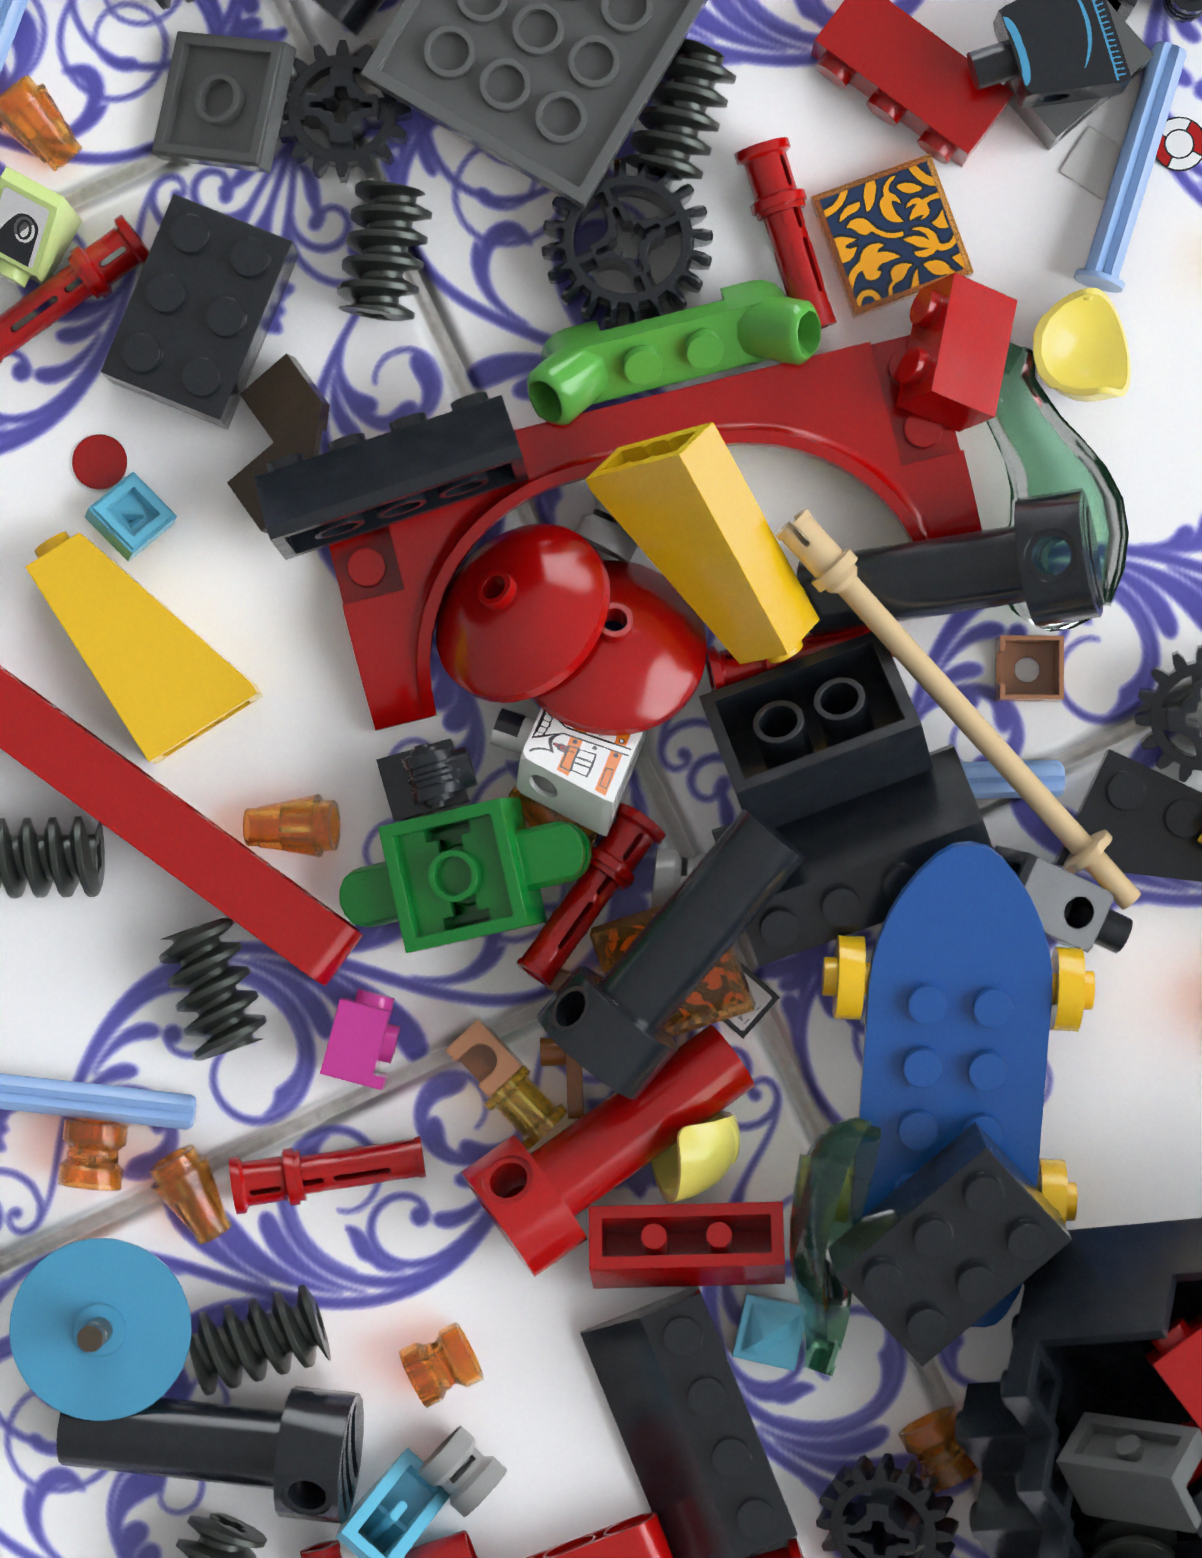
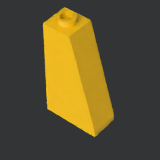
M713 422L618 447L585 479L591 492L739 664L767 659L772 664L779 663L801 650L803 647L801 640L820 619Z
M66 531L49 538L34 550L38 559L25 566V568L148 762L158 764L263 697L256 684L80 532L71 538Z

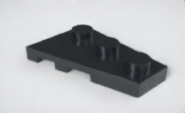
M1111 749L1106 750L1074 819L1089 835L1102 830L1109 832L1112 836V841L1105 848L1104 852L1123 873L1202 882V844L1197 841L1202 834V792ZM1063 843L1054 860V865L1063 866L1071 853Z

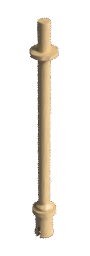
M807 508L794 516L795 521L793 524L790 521L787 522L775 536L789 548L814 576L811 584L820 593L826 590L828 593H838L1071 852L1065 860L1063 868L1073 874L1085 868L1102 888L1114 894V901L1122 910L1131 906L1140 897L1141 892L1104 852L1105 848L1112 841V836L1109 832L1102 830L1089 835L857 577L858 567L855 565L858 557L850 548L843 551L810 515L811 512Z

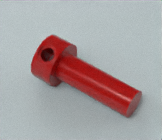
M709 1025L678 1047V1051L637 1099H629L615 1092L532 1153H529L517 1137L512 1135L460 1173L510 1247L532 1276L536 1277L587 1240L584 1231L575 1218L576 1215L677 1143V1134L682 1127L707 1122L754 1088L755 1084L730 1044L713 1025Z

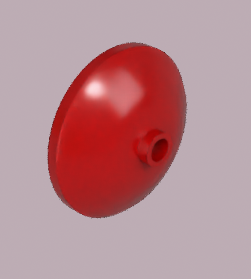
M546 523L529 524L508 530L477 549L454 575L437 616L436 646L440 661L448 675L471 695L482 700L498 703L518 702L536 697L568 678L583 663L594 648L608 615L610 582L607 569L599 553L587 540L573 530L560 525Z
M603 560L610 582V604L606 622L617 621L624 628L619 631H611L604 627L594 648L583 663L560 684L543 694L533 697V699L552 717L580 731L607 736L630 735L652 729L666 722L690 701L700 684L704 672L707 639L702 619L664 575L651 568L632 562Z

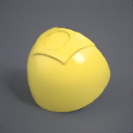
M1097 288L1081 289L1060 299L1046 314L1042 315L1033 334V356L1040 379L1049 389H1054L1059 394L1076 401L1096 402L1124 396L1129 389L1131 379L1130 355L1124 328L1112 301L1103 291Z
M720 1111L705 1123L682 1127L677 1134V1143L651 1161L659 1191L668 1203L692 1198L719 1182L728 1172L731 1164L736 1162L740 1149V1129L734 1114Z

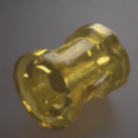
M523 1064L516 1073L488 1097L483 1105L489 1111L497 1109L523 1136L521 1143L529 1150L565 1116L568 1110L562 1104L554 1105L529 1079L531 1071Z

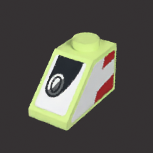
M6 166L0 177V276L25 288L29 279L43 284L54 275L83 221L63 196Z

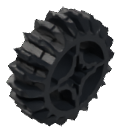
M616 158L614 160L615 177L606 179L604 175L585 209L580 208L563 197L556 196L552 201V208L558 215L565 218V221L551 219L545 220L543 224V232L546 235L561 240V242L549 243L542 247V258L544 260L563 261V263L553 267L547 273L550 284H560L571 280L572 283L561 294V301L564 305L568 306L576 302L582 295L587 298L580 312V317L587 322L594 317L598 307L607 309L604 316L605 329L615 328L618 312L629 313L628 324L641 321L640 311L649 310L651 318L665 315L661 305L665 300L674 310H685L687 308V301L678 288L681 286L690 292L699 293L703 287V281L696 274L689 271V269L708 270L712 262L711 256L694 250V248L704 247L713 242L712 230L705 228L692 229V226L701 223L707 217L706 207L704 205H696L686 210L683 207L694 195V188L690 184H686L672 194L669 188L672 185L674 175L669 171L663 170L657 182L649 179L651 167L646 163L638 164L637 176H627L624 158ZM633 197L646 200L659 207L668 217L660 219L659 216L646 220L636 219L627 212L622 201L619 202L618 198ZM600 205L607 232L602 239L590 245L589 251L576 256L574 241L577 230L588 213ZM617 221L622 232H632L631 240L635 235L640 236L642 239L638 243V269L633 258L623 257L624 250L619 256L613 252V249L617 247ZM678 234L681 248L679 259L672 272L662 282L655 285L648 257L652 251L665 244V239ZM610 269L618 270L628 277L633 288H636L637 293H618L607 290L591 280L586 273L593 270L597 274Z

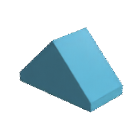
M408 1447L351 1509L348 1520L339 1526L336 1538L358 1558H404L450 1497L441 1486L431 1487L417 1473L424 1462Z

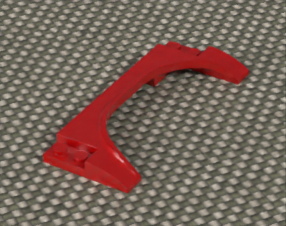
M910 335L871 344L869 341L813 355L806 363L800 365L781 363L584 412L571 423L562 426L544 422L516 429L514 432L523 455L529 477L528 480L330 545L329 549L343 601L342 607L375 731L437 716L431 677L432 640L437 616L445 593L457 569L476 543L508 513L527 501L552 489L585 480L621 446L713 422L726 447L761 446L788 450L820 460L844 472L863 485L884 504L898 521L910 542L981 531L979 513L964 450H960L955 430L896 406L901 383L898 379V368L902 357L907 351Z

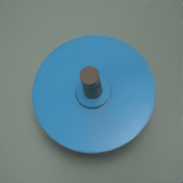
M91 1238L76 1241L55 1250L41 1260L21 1284L13 1302L9 1324V1338L14 1361L21 1376L31 1390L41 1400L61 1413L92 1421H108L131 1416L144 1410L161 1398L173 1385L184 1367L192 1335V1320L188 1301L182 1286L172 1271L148 1250L133 1243L112 1238Z

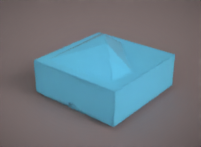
M133 471L87 509L84 518L130 562L173 526L177 515Z
M746 1292L731 1353L732 1357L795 1371L809 1307Z

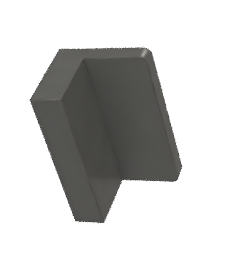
M1084 1412L1056 1460L1084 1514L1196 1533L1202 1522L1186 1488L1202 1458V1433L1199 1428Z

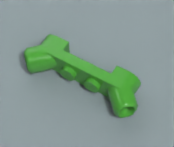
M766 280L747 281L720 288L722 296L720 301L600 331L597 320L554 333L545 342L541 352V363L528 374L526 379L527 393L536 414L540 418L552 424L562 426L571 423L592 404L764 360L795 365L804 364L815 354L820 346L821 323L816 309L810 301L785 297L783 290L775 283Z

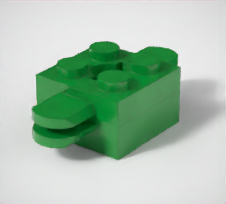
M520 797L497 798L378 827L385 862L360 867L350 872L342 881L339 890V903L344 915L353 924L359 926L378 927L399 922L406 953L428 950L546 923L548 920L541 889L572 882L581 877L588 870L592 858L591 844L587 835L578 825L565 821L550 822L527 828Z

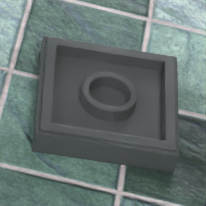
M177 31L151 154L166 161L270 173L297 49L287 42Z

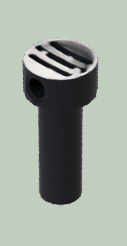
M1083 488L1018 498L1015 501L1014 525L852 551L858 557L855 565L858 567L857 577L898 622L1024 602L1027 604L1031 620L1036 627L1098 618L1103 614L1104 598L1099 549L1090 505ZM1065 541L1071 551V561L1062 573L1055 575L1050 570L1048 554L1055 544ZM800 561L798 562L797 578L820 619L809 631L811 635L867 627L838 593H828L826 590L820 593L811 584L814 576Z
M744 808L607 973L601 976L586 966L578 965L537 1014V1020L547 1034L594 1077L617 1093L629 1099H637L678 1051L676 1042L663 1028L804 861V855L765 820L751 810Z
M295 1386L289 1393L284 1411L161 1397L138 1413L107 1421L84 1420L60 1412L56 1439L58 1462L65 1466L273 1489L275 1512L279 1517L344 1524L348 1520L353 1506L361 1466L364 1437L363 1399L360 1393Z

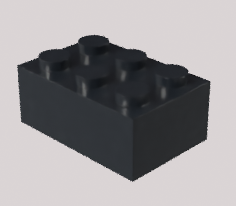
M173 194L101 373L115 385L228 430L241 399L240 393L247 385L299 257L293 241Z
M872 631L699 696L741 810L743 811L744 808L751 810L773 828L933 769L921 721L893 657Z
M974 1122L828 1247L836 1277L923 1367L1070 1243L1072 1238L1056 1208L980 1126Z

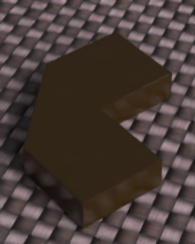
M287 353L240 393V396L263 426L273 443L227 482L260 531L267 534L254 477L267 473L266 465L283 456L302 453L305 460L318 456L322 431L327 430L330 409L329 403L298 360Z

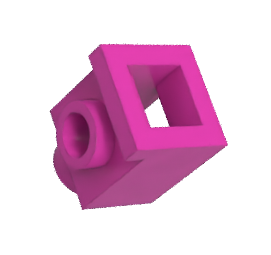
M364 989L357 990L355 999L348 997L340 998L320 1074L378 1090H383L386 1087L389 1074L379 1072L377 1069L379 1061L391 1064L401 1027L390 1024L395 998Z

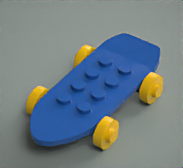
M973 841L952 843L935 853L917 870L901 890L889 909L878 933L871 963L866 962L864 936L838 935L835 956L823 958L821 993L822 996H832L833 1018L860 1020L864 994L867 995L855 1174H851L849 1148L823 1147L820 1169L809 1168L807 1206L818 1207L820 1230L846 1232L849 1206H852V1227L974 1122L980 1126L1056 1208L1065 1225L1066 1221H1075L1078 1203L1077 1184L1075 1182H1068L1066 1162L1063 1159L1039 1158L1049 1031H1079L1083 1010L1093 1009L1095 974L1094 971H1085L1083 949L1054 947L1050 957V949L1043 923L1032 898L1018 875L1000 854L988 845ZM1023 1282L970 1327L985 1328L996 1325L1007 1314L1019 1295Z

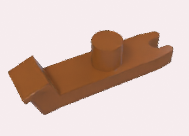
M561 968L553 979L552 985L550 987L545 986V988L557 992L573 972ZM541 1037V1066L566 1065L568 1119H579L584 1115L583 1067L569 1056L551 1037Z

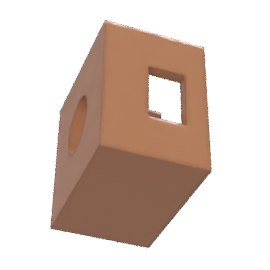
M1000 635L995 638V701L1059 702L1064 700V636ZM1028 657L1037 662L1039 674L1034 681L1023 682L1016 676L1015 665L1021 658Z
M481 1017L445 1049L455 1062L459 1059L480 1082L478 1087L488 1097L523 1065L521 1060Z

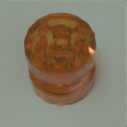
M65 1119L62 1139L68 1145L67 1159L59 1164L57 1184L88 1190H121L124 1170L118 1164L119 1150L127 1145L129 1125L94 1119Z
M457 1321L440 1329L435 1342L432 1343L430 1341L422 1344L416 1341L399 1350V1356L416 1394L426 1408L444 1400L446 1392L453 1388V1385L456 1383L468 1388L485 1378L475 1352Z
M954 1405L932 1411L909 1423L898 1433L907 1453L915 1455L921 1465L918 1472L920 1479L923 1481L934 1474L939 1478L933 1493L950 1488L979 1471L956 1440L955 1419L958 1412Z

